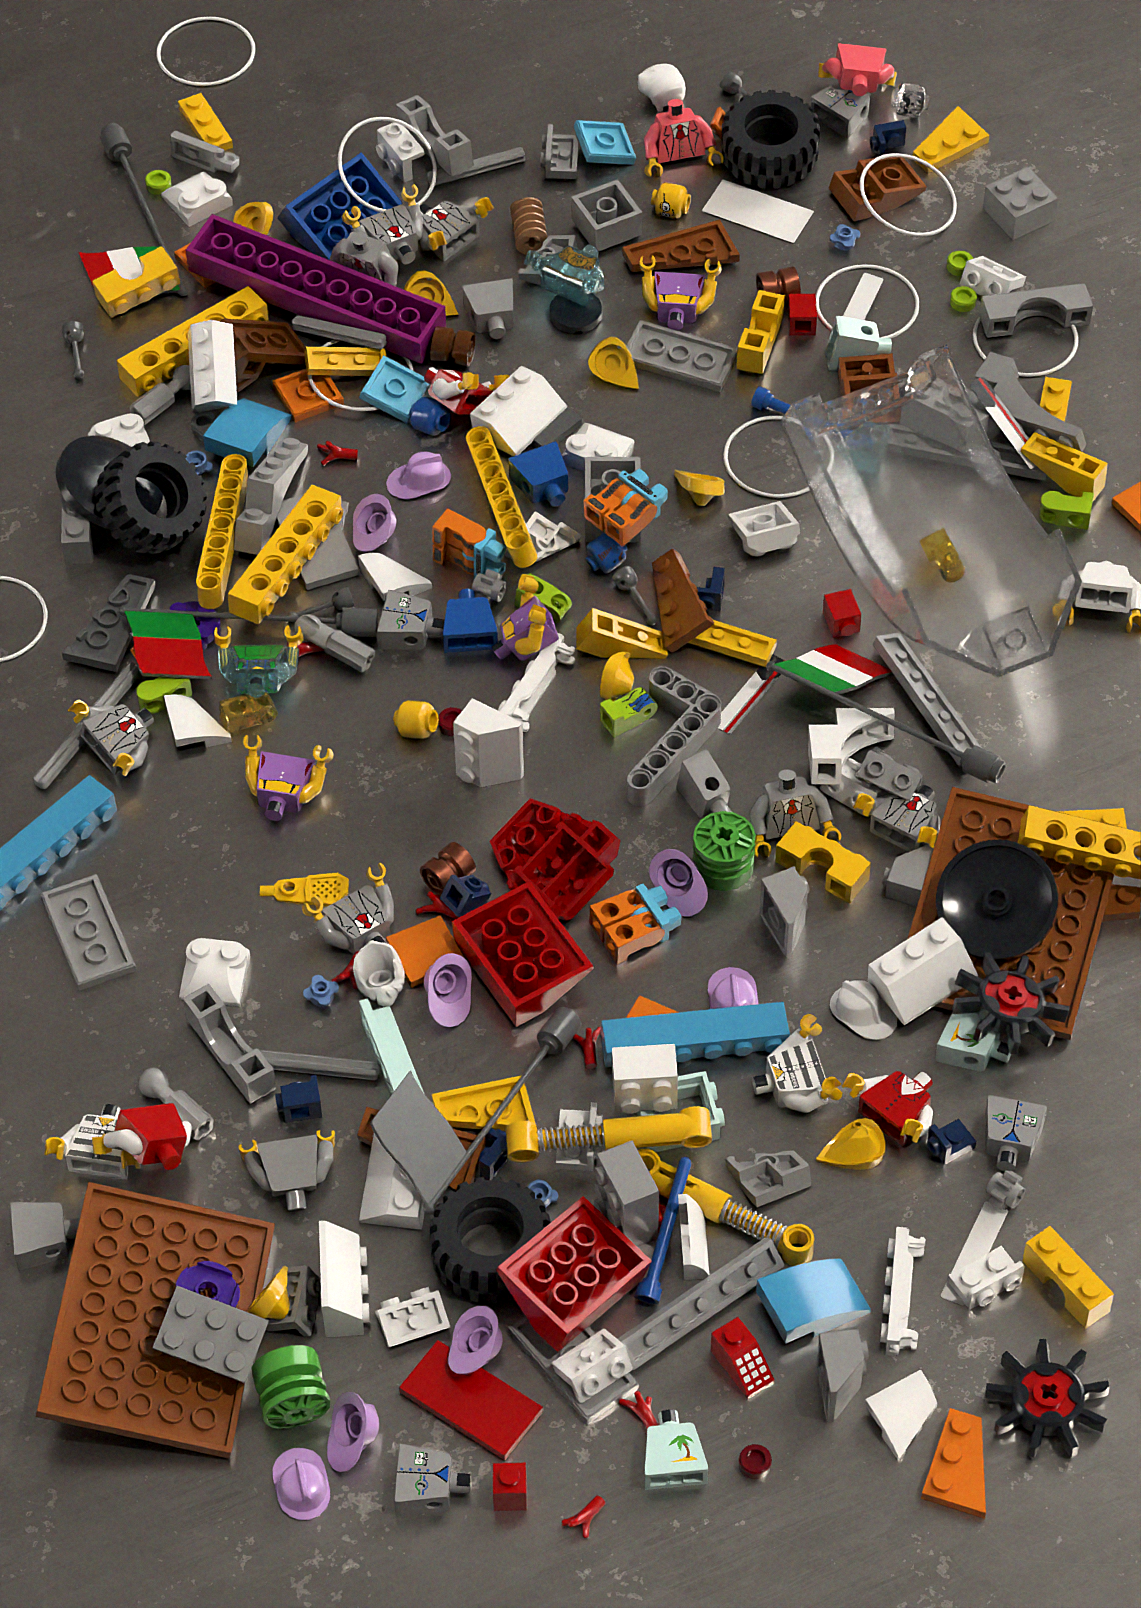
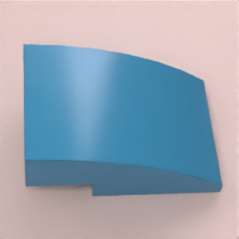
M245 398L237 400V405L227 407L203 435L205 450L223 457L231 454L242 455L245 457L247 465L254 467L262 454L268 455L292 419V415Z
M826 1259L804 1263L757 1279L756 1293L785 1344L809 1333L816 1337L819 1333H825L871 1313V1308L842 1259Z

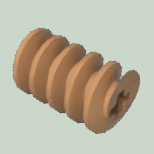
M526 197L514 201L509 208L517 250L526 255H533L535 251L543 246V242L548 236L541 201L533 197Z

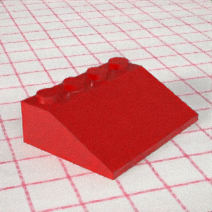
M530 881L452 921L453 938L460 951L516 1027L542 1014L594 969L592 963Z
M582 1196L500 1264L496 1271L534 1330L552 1348L559 1352L642 1281L652 1260Z

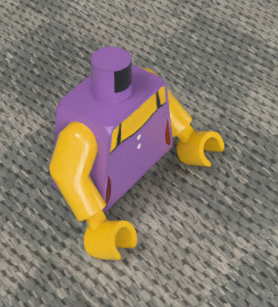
M653 255L651 257V266H645L642 262L643 256L640 258L639 267L644 272V276L641 277L643 299L652 311L657 312V319L660 322H667L669 329L677 331L683 328V323L692 324L696 322L698 314H703L713 304L717 286L715 277L722 271L719 261L715 270H709L710 259L706 260L705 269L708 277L705 279V275L669 272H655L654 276H652V270L656 262Z
M521 575L518 588L526 592L521 595L520 608L501 623L503 639L492 646L493 651L501 660L513 652L519 660L524 661L559 639L552 614L536 595H533L538 590L539 585L531 575Z
M245 735L243 744L248 749V755L245 756V778L251 793L258 797V805L266 808L265 816L267 818L278 821L282 818L284 811L299 812L303 804L311 801L322 791L327 771L325 763H329L333 759V751L330 748L327 749L326 756L320 758L322 747L320 745L314 747L313 757L317 760L316 764L315 760L263 751L258 756L257 751L262 746L261 738L257 735L258 742L256 746L249 747L248 735Z

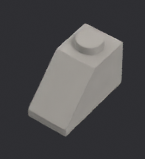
M928 844L895 858L892 868H886L882 884L886 885V898L917 907L934 848L929 847Z

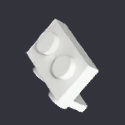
M393 122L377 129L378 145H376V151L378 156L382 160L385 159L389 164L391 172L394 175H398L403 183L412 180V160L423 156L424 149L403 125Z

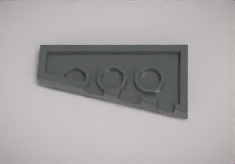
M127 574L107 598V604L101 610L98 609L92 616L93 620L86 629L82 628L76 635V641L71 647L67 646L62 652L63 660L117 672L133 637L126 616H122L119 613V608L125 605V608L145 609L155 589L154 579Z

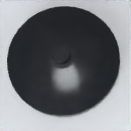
M92 435L80 437L66 446L57 461L55 471L57 484L65 500L76 512L92 523L110 529L108 526H104L101 521L103 518L102 513L97 511L96 503L99 502V499L95 498V488L99 486L97 479L111 460L131 446L105 436ZM136 477L135 489L140 503L148 512L156 515L162 504V492L151 481Z
M987 840L965 848L945 867L936 891L937 914L939 919L943 917L961 938L968 954L983 959L984 954L990 952L995 961L1010 960L1030 952L1049 934L1058 912V890L1048 865L1033 850L1009 840Z

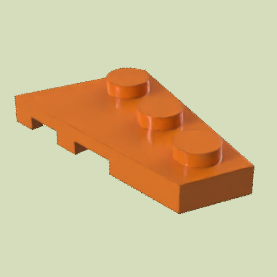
M950 1408L921 1499L985 1519L986 1501L982 1418Z

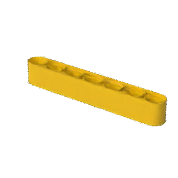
M484 426L474 427L467 433L466 441L504 542L515 566L519 568L529 567L536 562L537 552L501 458L488 428Z
M239 454L228 455L222 461L200 559L196 585L198 602L205 609L218 608L222 605L225 597L234 554L236 519L243 512L247 493V462L245 457Z

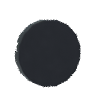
M570 289L559 293L550 303L549 313L552 324L559 330L575 334V331H582V333L591 331L598 326L602 319L600 299L593 293L583 289Z

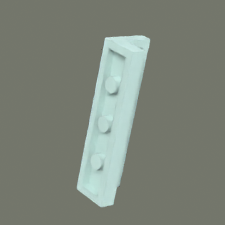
M368 998L359 1001L361 1022L376 1061L379 1063L380 1071L390 1096L410 1070L423 1092L390 1006L372 1010Z

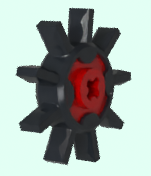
M990 952L984 954L981 967L986 974L984 979L960 969L955 984L975 994L976 997L955 998L952 1013L978 1014L982 1021L976 1027L973 1040L979 1042L991 1030L1005 1034L1008 1037L1007 1044L1010 1054H1017L1022 1039L1021 1034L1029 1031L1046 1047L1052 1044L1055 1032L1040 1018L1065 1023L1070 1007L1045 1001V996L1056 992L1060 979L1057 976L1036 983L1026 976L1029 968V957L1025 955L1018 961L1015 971H1001Z
M1039 1339L1036 1351L1038 1363L1027 1368L1008 1351L1004 1352L1000 1364L1016 1379L1014 1385L1007 1386L987 1383L985 1398L1011 1402L1012 1411L995 1421L994 1431L997 1435L1005 1433L1016 1425L1021 1424L1032 1432L1028 1440V1456L1035 1458L1041 1448L1042 1437L1056 1435L1060 1437L1070 1457L1076 1456L1079 1445L1071 1429L1078 1422L1103 1433L1107 1418L1084 1408V1402L1087 1399L1107 1396L1110 1385L1108 1380L1082 1384L1076 1376L1083 1368L1087 1352L1082 1349L1072 1356L1070 1362L1063 1366L1050 1362V1349L1047 1340Z

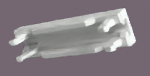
M557 633L559 639L539 651L535 661L531 660L522 680L515 682L511 696L499 706L498 711L522 722L523 732L529 730V723L527 722L529 714L556 676L555 666L557 663L573 665L575 662V658L571 656L575 652V648L573 646L568 647L563 643L564 636L560 633Z
M896 1227L895 1239L889 1238L887 1257L893 1258V1267H886L885 1285L891 1286L890 1295L884 1294L882 1314H889L888 1323H882L880 1342L886 1343L885 1355L888 1356L898 1355L899 1349L903 1348L917 1349L918 1333L907 1329L913 1257L924 1255L926 1239L924 1237L917 1239L909 1236V1229L905 1227Z

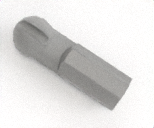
M189 365L177 367L173 372V380L167 385L158 383L129 406L130 413L139 415L143 419L144 425H146L175 402L174 395L180 390H191Z
M305 614L296 620L294 630L297 634L298 626H300L303 641L312 642L324 649L329 655L360 672L366 671L371 665L375 656V650L339 630L336 631L321 623L320 619L315 615Z
M149 1068L141 1073L138 1079V1086L142 1094L152 1098L159 1097L164 1104L174 1103L181 1121H187L191 1124V1137L193 1139L200 1140L210 1133L213 1128L214 1119L184 1091L178 1090L174 1092L168 1087V1077L164 1071L157 1068Z

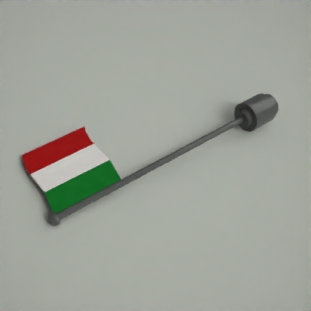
M116 123L103 127L100 136L101 142L110 160L115 162L122 161L159 246L130 247L100 253L78 252L92 286L93 280L115 269L124 279L138 278L142 275L139 257L161 246L169 255L126 160L132 153L130 141L125 130ZM180 279V284L161 294L178 293L180 296H186L188 289L183 286Z
M832 644L819 647L795 659L776 664L775 661H769L766 665L769 672L772 670L960 757V764L963 765L962 771L986 783L993 782L997 784L1004 773L1006 762L1002 761L1000 756L976 745L971 749L967 748L964 752H961L839 695L856 690L876 679L894 675L890 669L841 646Z

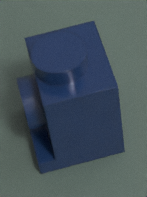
M451 875L440 899L458 917H461L486 904L492 893L489 890L488 884L474 875L460 878L456 875Z
M316 1075L310 1076L311 1081L309 1082L296 1081L280 1086L281 1093L275 1094L277 1111H284L286 1123L322 1118Z

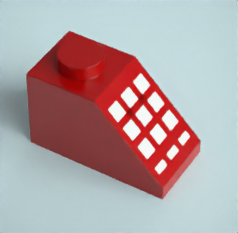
M739 1317L711 1333L712 1354L747 1399L774 1384V1377L757 1340Z

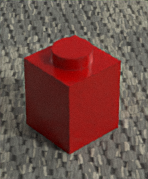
M789 294V336L816 335V294Z
M847 589L825 594L823 615L832 637L849 636L860 632L862 614L852 590Z
M526 1462L493 1463L494 1511L527 1510Z

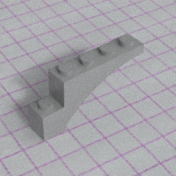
M990 352L977 371L975 379L977 380L980 377L986 379L1025 434L1031 437L1036 432L1083 452L1087 444L1082 429L1051 415L1026 393L1017 379L1019 373L1013 358Z
M294 438L282 439L248 477L245 510L236 519L234 550L258 555L269 541L289 484L308 453V444L300 443L299 440Z

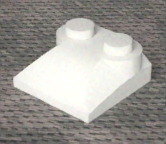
M200 172L161 193V197L189 227L210 217L211 214H216L233 205L232 197L227 193L225 183L221 180L213 179L206 172Z
M132 413L99 422L88 433V436L110 437L131 447L137 443L150 442L144 428L143 419L139 415Z
M584 423L576 434L571 435L566 440V449L562 454L565 465L585 472V457H626L634 444V440L598 426Z
M781 501L728 514L731 524L742 539L743 550L752 556H761L768 551L776 549H788L797 542V536L800 534L799 522Z
M198 938L191 941L186 948L187 959L179 1000H183L187 995L210 984L225 1005L239 1007L250 960V950L234 941Z

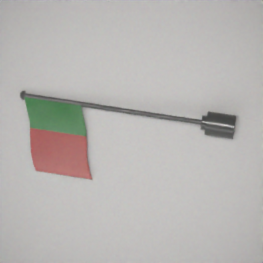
M125 605L119 608V613L122 616H126L133 634L135 659L138 668L143 676L212 679L204 661L201 634L194 617L244 619L231 613L125 608ZM343 607V612L337 613V618L317 617L321 623L336 624V629L342 630L348 636H377L378 609ZM266 615L263 620L296 622L300 616Z

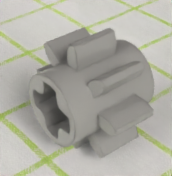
M489 569L486 570L485 575L478 573L472 585V590L477 594L476 597L487 598L490 606L493 600L500 602L506 591V582L501 581L503 575Z
M1006 1170L1004 1175L1000 1172L995 1173L986 1187V1192L992 1195L988 1202L1000 1210H1006L1007 1206L1014 1209L1020 1203L1026 1191L1024 1187L1019 1185L1023 1178L1011 1170L1009 1172Z

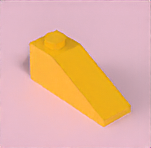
M1036 432L1032 434L1021 448V453L1071 495L1082 497L1083 492L1094 493V501L1105 487L1107 462Z
M594 608L590 610L576 627V649L601 658H610L613 654L622 651L630 652L629 658L665 659L668 656L662 631Z

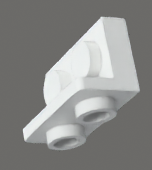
M981 256L966 261L960 285L972 288L981 296L1003 294L1023 287L1026 276Z
M849 757L842 767L841 784H821L820 790L862 814V809L853 808L859 794L864 793L876 799L889 792L858 778L857 773L862 764Z
M591 1102L590 1111L560 1109L558 1129H561V1126L566 1129L567 1125L570 1128L573 1125L575 1128L578 1125L583 1127L584 1124L589 1127V1124L594 1126L595 1123L600 1126V1123L603 1122V1114H597V1103ZM591 1145L590 1149L588 1146H585L584 1149L582 1146L579 1149L574 1147L573 1150L571 1147L568 1150L563 1148L562 1151L557 1148L556 1169L593 1171L594 1159H597V1154L601 1153V1148L599 1145H596V1148Z
M1000 1246L949 1274L948 1282L968 1309L971 1310L978 1305L985 1306L989 1304L997 1294L1005 1290L1012 1291L1017 1288L1022 1282L1025 1266L1021 1261L1014 1263L1004 1248Z
M429 1287L411 1292L412 1299L400 1302L398 1297L380 1302L382 1309L376 1310L375 1315L379 1319L388 1348L450 1328L439 1290L430 1293Z
M602 1329L552 1362L555 1373L572 1386L576 1399L580 1403L585 1402L633 1369L625 1345L606 1329Z

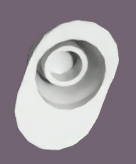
M846 980L842 983V987L835 991L831 997L830 1009L832 1014L865 1039H885L897 1027V1016L878 995L876 988L869 982L864 980L849 982Z

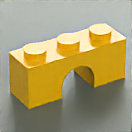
M163 246L139 257L142 275L136 279H124L115 269L92 281L95 295L110 318L123 314L129 309L147 302L151 298L164 291H169L180 284L177 266Z
M758 290L752 306L749 329L744 328L737 347V369L763 375L783 320L785 295Z
M795 821L776 844V863L787 869L795 867L799 875L811 865L825 866L829 869L826 872L825 890L849 904L869 881L871 862L867 861L862 855L854 854L845 849L837 841L829 840L818 834L810 826H804Z
M1051 1226L1026 1242L1023 1263L1043 1284L1049 1279H1053L1059 1285L1065 1296L1064 1307L1085 1329L1110 1312L1114 1293Z

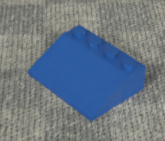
M362 152L342 165L347 183L368 204L386 210L403 204ZM338 168L287 204L277 219L290 235L315 255L330 260L334 246L343 238H348L352 232L351 229H353L352 225H347L342 220L345 210L350 217L354 218L351 208L357 206L361 212L358 222L380 212L367 208L350 194L341 179Z

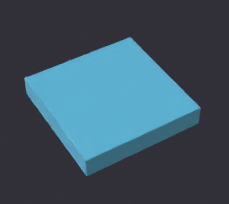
M576 120L574 130L586 162L634 165L636 155L623 123Z
M383 355L361 391L359 399L407 423L410 419L409 412L411 406L423 397L430 384L424 381V376Z

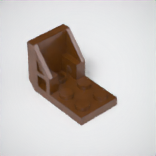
M227 318L220 320V322L233 324L237 393L257 380L266 362L270 364L306 365L304 355L306 347L288 323Z

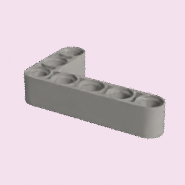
M665 666L655 667L649 673V695L658 705L680 718L628 774L627 799L635 806L642 807L648 805L679 772L682 761L692 757L721 724L722 702L720 698Z

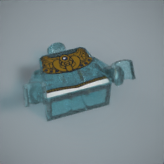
M586 245L582 251L572 246H566L560 252L547 257H543L536 251L529 250L527 252L524 264L532 265V269L535 271L540 270L541 288L585 306L592 293L596 294L604 290V273L600 269V260L597 257L599 254L598 250L593 245Z

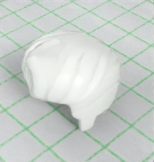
M653 65L638 75L639 91L652 100V104L656 106L658 112H662L663 107L668 106V101L684 99L685 82L678 69L673 65Z
M371 940L355 955L353 972L360 993L370 997L372 1001L377 1000L379 1005L391 1006L405 983L404 968L396 950L390 944Z

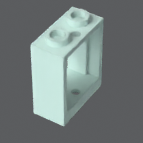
M706 1071L678 1076V1099L700 1095L703 1107L707 1108L710 1112L712 1141L720 1139V1127L725 1126V1119L722 1108H716L714 1100L718 1099L715 1083L708 1081ZM653 1110L636 1112L637 1116L654 1115ZM679 1144L646 1148L659 1152L684 1146Z

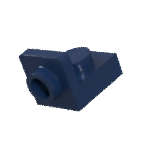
M904 120L874 125L873 136L870 137L869 142L871 151L876 152L877 157L885 155V149L905 146L906 125Z
M713 567L712 578L706 579V587H697V595L705 603L706 611L721 612L725 587V568Z
M959 1118L940 1129L936 1124L929 1126L926 1140L930 1152L934 1156H938L944 1164L976 1148L977 1142Z
M491 1128L485 1136L486 1147L478 1159L480 1177H484L485 1180H493V1176L495 1177L509 1160L506 1133L500 1129L494 1130Z

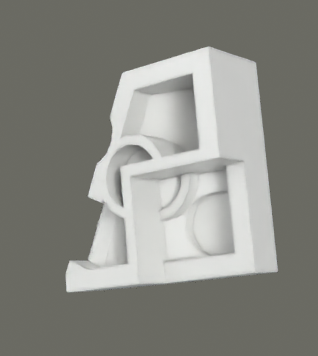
M536 511L526 523L537 552L536 562L577 543L582 537L581 534L563 522H560L557 526ZM507 550L505 556L512 559Z
M372 552L358 555L360 572L371 589L376 588L383 601L386 600L388 590L400 593L406 592L407 595L414 596L432 588L430 580L383 554Z
M164 695L166 712L176 747L204 741L206 748L232 742L230 734L194 699L184 695Z
M678 1194L684 1280L705 1279L710 1276L705 1217L694 1199L687 1194Z
M919 1370L865 1399V1406L882 1429V1438L897 1460L904 1457L906 1449L913 1438L917 1437L922 1430L925 1420L930 1418L936 1409L937 1401L926 1377Z

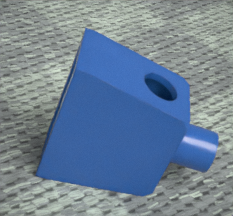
M556 441L508 458L510 479L532 503H539L548 499L551 506H559L565 501L564 493L569 490L568 471Z
M462 589L458 593L459 599L447 601L443 629L444 653L493 650L492 646L498 642V632L488 599L485 597L475 598L474 590Z

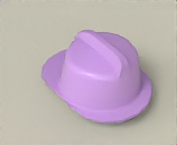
M418 452L408 460L406 465L395 469L388 476L386 482L387 490L398 499L409 500L445 488L450 482L451 473L448 467L442 463L440 454Z
M372 494L365 497L354 511L353 543L359 551L368 552L378 548L381 544L387 542L388 538L395 531L396 517L391 510L389 500L384 495Z
M666 849L657 853L651 860L649 874L655 887L661 885L668 897L666 905L669 908L676 907L681 916L690 917L698 914L705 907L708 892L696 863L689 856L675 849Z
M450 953L441 956L429 967L424 976V988L428 994L429 1012L436 1022L446 1027L458 1026L466 1019L470 1010L471 968L468 961L461 955Z
M734 967L723 968L715 972L709 979L708 995L710 1009L758 1004L756 983L747 971Z
M487 1306L470 1308L457 1321L448 1356V1364L453 1372L457 1374L472 1373L487 1364L500 1351L503 1336L498 1327V1318L492 1309Z
M353 1392L343 1393L338 1397L333 1408L332 1424L327 1444V1457L331 1467L338 1472H345L354 1467L360 1458L362 1450L375 1440L379 1430V1418L375 1406L364 1403L360 1396Z
M293 1448L283 1452L276 1459L273 1466V1481L282 1510L289 1517L297 1520H311L320 1516L330 1501V1486L321 1457L314 1451L306 1448Z

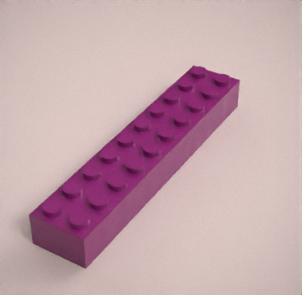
M214 214L210 215L186 249L188 271L238 291L249 286L263 301L301 316L382 333L386 336L387 341L386 346L383 347L385 350L422 364L431 350L435 328L437 326L446 327L444 305Z

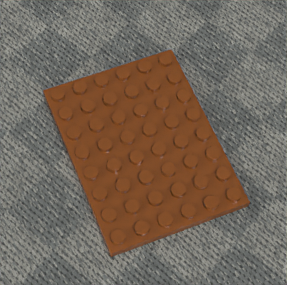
M952 787L907 939L939 919L936 908V891L941 874L948 863L959 852L975 843L998 839L1018 843L1021 818L1029 805ZM1047 834L1050 839L1056 840L1054 836ZM1076 841L1078 845L1085 847L1083 843ZM1105 848L1107 852L1114 854L1112 850ZM1040 856L1048 865L1056 882L1058 912L1053 927L1046 938L1033 950L1024 954L1029 957V968L1026 976L1036 983L1054 976L1060 979L1056 992L1045 996V1001L1070 1006L1066 1021L1064 1023L1040 1018V1020L1055 1032L1054 1036L1071 1040L1114 874L1103 870H1089L1082 865L1074 863H1059L1053 858ZM968 954L978 977L984 979L986 974L981 967L983 959ZM1022 956L1010 960L996 961L1001 971H1015L1016 965ZM961 988L935 1006L952 1010L955 998L976 997V995Z
M88 1182L35 1417L230 1458L245 1384L153 1349V1345L173 1297L180 1273L187 1267L189 1269L192 1266H196L198 1262H216L227 1267L232 1272V1278L235 1280L236 1285L238 1283L240 1288V1298L236 1308L247 1312L252 1302L263 1290L275 1223ZM205 1287L204 1291H199V1294L208 1298L215 1297L211 1294L212 1289Z

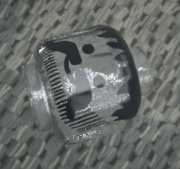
M900 83L898 88L893 89L891 108H895L896 114L900 116L919 117L923 110L928 109L930 95L925 94L923 85Z

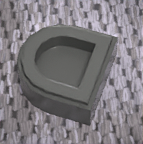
M208 412L196 414L191 420L192 433L204 442L203 435L217 417Z

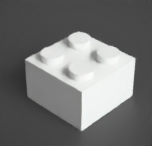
M675 1044L612 1048L615 1112L633 1114L644 1110L664 1112L678 1108V1074Z

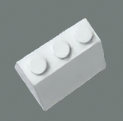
M216 320L191 324L188 331L192 413L237 405L233 324Z
M520 366L470 413L472 428L478 426L488 428L496 448L516 456L533 442V439L567 408V405L542 375Z
M472 698L453 722L456 775L463 781L473 783L479 787L520 780L524 776L522 722Z
M941 917L870 963L868 967V982L876 988L877 993L899 1020L906 1025L962 988L955 984L960 969L977 977L978 974L961 938Z
M374 1134L359 1222L422 1230L425 1213L423 1210L424 1202L409 1177L382 1147Z
M319 1221L321 1304L325 1337L364 1335V1323L370 1322L369 1303H363V1294H369L368 1275H362L361 1266H367V1248L360 1247L359 1234L327 1221Z

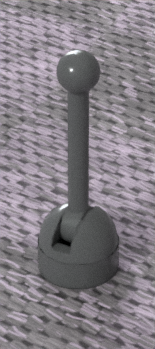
M730 71L722 78L720 87L729 94L739 92L743 96L748 94L742 89V80L735 72Z
M70 321L62 326V334L64 340L72 344L75 363L73 375L76 379H82L84 372L80 367L77 343L83 340L84 329L80 322Z
M624 566L617 570L612 577L615 584L621 590H630L647 616V623L650 625L656 624L657 616L651 614L634 587L637 584V576L631 566Z
M345 587L334 593L332 601L297 613L291 611L287 616H302L332 606L340 611H343V607L355 608L349 588Z

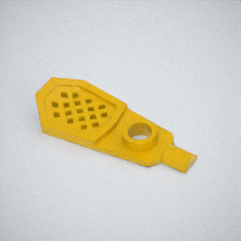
M338 872L278 880L274 885H260V896H274L280 902L315 905L311 898L317 896L323 901V906L327 907L349 895V879ZM287 887L294 888V890L292 891H286L284 889Z

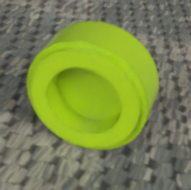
M154 170L145 177L146 189L151 194L161 195L166 189L172 187L171 176L166 171Z
M965 251L950 253L947 257V270L953 275L962 276L966 261L973 259L972 255Z
M960 286L952 290L950 305L953 309L959 312H968L975 308L977 294L972 288Z

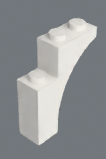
M836 708L835 725H809L808 756L811 784H841L842 767L846 760L866 746L894 739V726L855 708ZM869 708L894 720V708Z

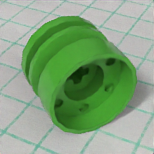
M726 811L711 813L702 818L694 829L692 860L696 863L706 886L713 890L729 891L738 889L747 883L753 874L756 834L752 824L745 817L737 813Z
M291 1345L277 1348L258 1358L252 1365V1377L256 1392L260 1395L259 1404L260 1408H262L263 1420L269 1427L287 1429L306 1425L316 1421L329 1410L330 1398L326 1392V1383L321 1379L322 1368L318 1353L312 1347Z

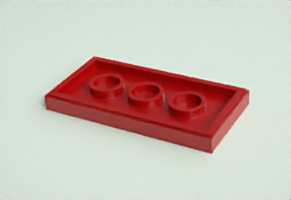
M437 1340L400 1385L399 1393L501 1459L506 1460L541 1416L543 1406L481 1367L469 1374L453 1372L448 1364L450 1347Z

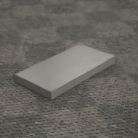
M639 320L626 345L632 355L635 368L717 392H721L737 361V348L642 320Z
M303 495L282 501L276 518L278 526L282 524ZM339 523L334 524L326 541L319 544L313 558L307 560L302 567L300 576L306 590L360 575L359 567Z
M97 874L40 893L79 991L136 971L133 958Z
M526 1316L508 1327L509 1334L587 1425L618 1404L621 1398L625 1399L639 1389V1383L630 1373H627L585 1402L580 1403L576 1399L572 1386L555 1373L552 1362L595 1335V1332L588 1326L562 1350L557 1352L534 1330Z

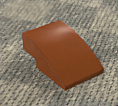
M891 157L877 161L868 169L864 177L866 198L878 215L907 203L926 191L927 188L905 158ZM875 158L859 160L856 169L837 171L832 176L829 190L853 221L873 217L861 196L860 178L866 165Z
M893 353L839 357L837 370L849 428L889 425V423L901 424L902 406L898 377L894 368Z

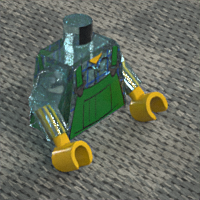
M289 625L285 627L284 634L289 644L288 647L286 645H235L231 648H228V645L231 643L230 627L227 626V636L225 637L217 634L216 627L214 630V641L220 646L217 652L221 675L231 684H236L237 693L249 694L251 697L258 698L263 694L279 692L282 683L288 681L297 672L299 656L297 645L303 641L300 626H298V633L294 636H290L291 630Z

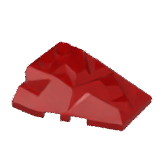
M530 798L489 842L500 868L508 878L506 882L510 890L530 881L558 919L570 920L613 876L614 869L610 863L618 856L621 840L599 821L592 820L591 822L582 819L578 814L571 813L570 815L561 812L558 807Z

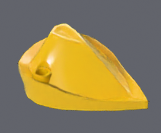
M267 202L247 203L236 211L233 222L267 235L273 221V209Z
M425 270L417 271L406 282L403 290L444 305L446 316L458 315L450 294L444 284L433 273Z
M611 336L599 342L588 357V366L592 373L604 381L639 389L633 358L626 344L619 338Z
M678 470L674 471V475L680 485L688 491L697 505L706 506L714 496L724 495L725 481L719 477Z
M622 651L613 654L608 659L601 678L600 698L605 700L611 699L614 702L618 696L627 694L632 690L634 675L628 662L631 655L630 652Z
M862 1118L854 1120L843 1127L823 1148L816 1161L846 1169H872L880 1164L886 1152L883 1132L871 1119Z
M284 1265L252 1302L247 1311L248 1313L264 1319L283 1320L286 1317L290 1307L287 1292V1266Z

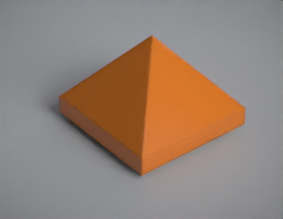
M718 107L711 121L710 128L722 140V123L726 113L721 107Z

